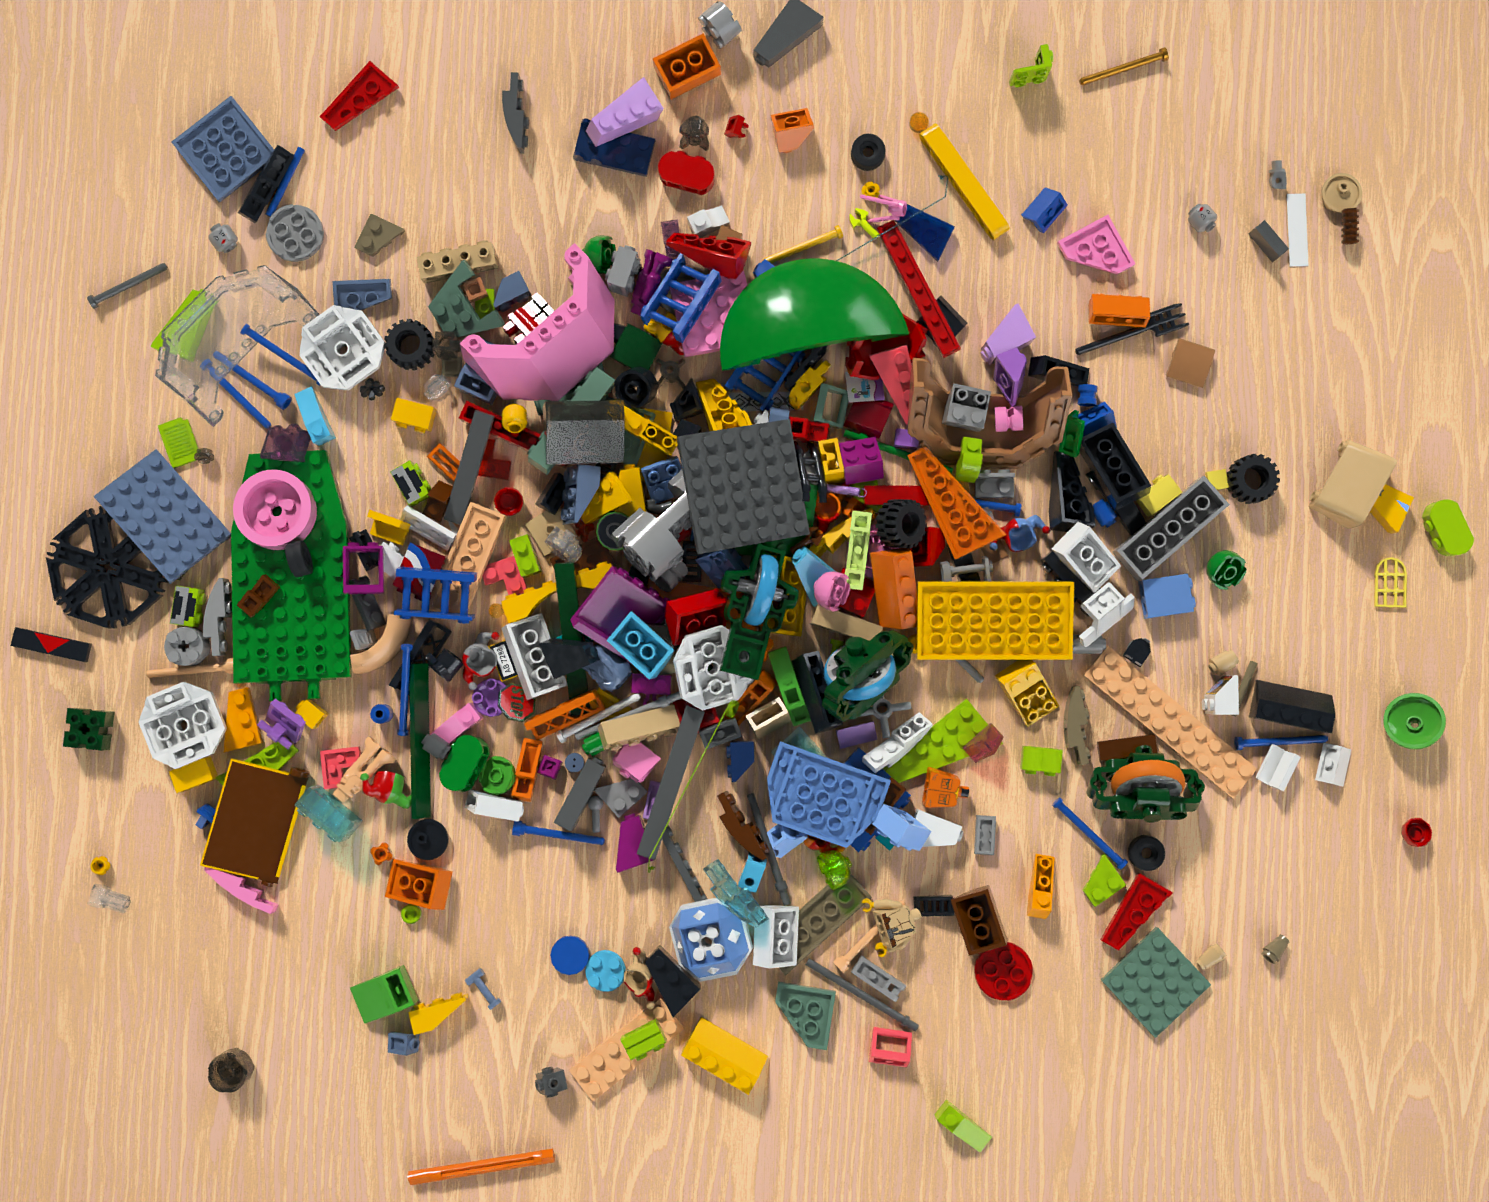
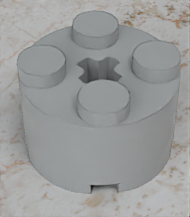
M721 1L714 3L698 17V20L704 26L702 27L703 32L707 37H713V41L719 49L728 44L742 31L737 20L734 22L732 18L733 13Z
M179 627L167 634L164 650L170 662L181 666H195L203 662L206 656H208L210 641L209 638L203 637V632L197 628Z

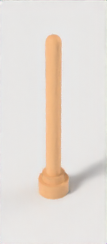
M233 658L218 664L149 670L146 672V676L148 678L215 671H225L233 674Z
M899 901L902 905H905L904 901ZM877 924L845 956H838L833 961L843 973L849 969L850 961L879 933Z

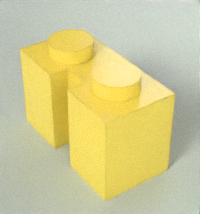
M1169 474L1165 476L1159 475L1152 480L1153 485L1151 486L1150 493L1136 500V503L1147 517L1155 514L1182 493Z

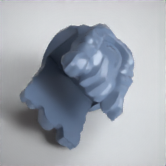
M595 644L594 647L597 649L600 660L583 667V669L599 684L602 690L613 692V690L619 689L631 676L630 663L604 646Z

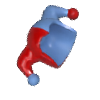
M1037 515L1027 519L1015 518L1009 521L1006 526L1001 527L1006 535L999 539L1006 541L1010 551L1020 552L1029 549L1036 543L1035 527L1041 528L1044 534H1049L1050 528ZM999 539L991 542L989 546L991 550L994 551L998 548L997 541Z

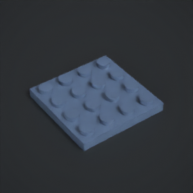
M232 96L228 97L172 141V144L219 202L260 172L274 151L273 147Z

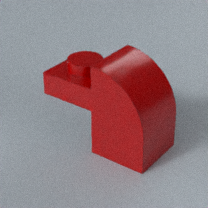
M789 417L793 440L807 443H818V441L828 440L829 423L811 422L807 418Z

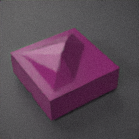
M544 755L537 773L556 780L563 762Z

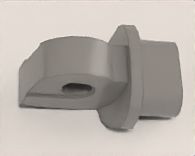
M1282 160L1272 161V170H1269V173H1271L1269 184L1274 189H1286L1287 178L1285 169H1282Z

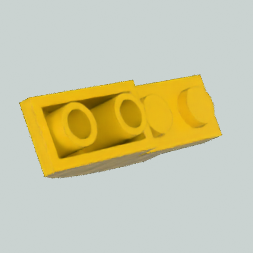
M614 400L605 415L607 419L619 425L622 429L670 456L678 446L677 436Z

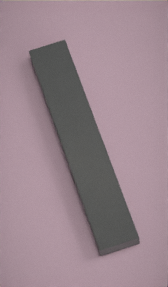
M479 410L474 412L444 520L459 525L463 521L495 418L493 415Z

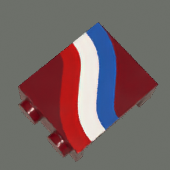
M410 542L400 567L441 570L443 564L445 565L447 557ZM396 577L393 586L397 587L396 591L403 593L402 577ZM413 578V581H411V593L415 594V599L422 601L423 582L421 578ZM433 579L430 585V599L437 581L436 579Z

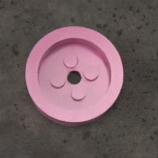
M266 470L256 473L241 485L234 499L233 515L238 529L247 539L263 548L284 550L287 544L303 541L309 535L316 521L317 505L311 490L297 477L281 470ZM278 506L281 507V515L274 516L272 509Z

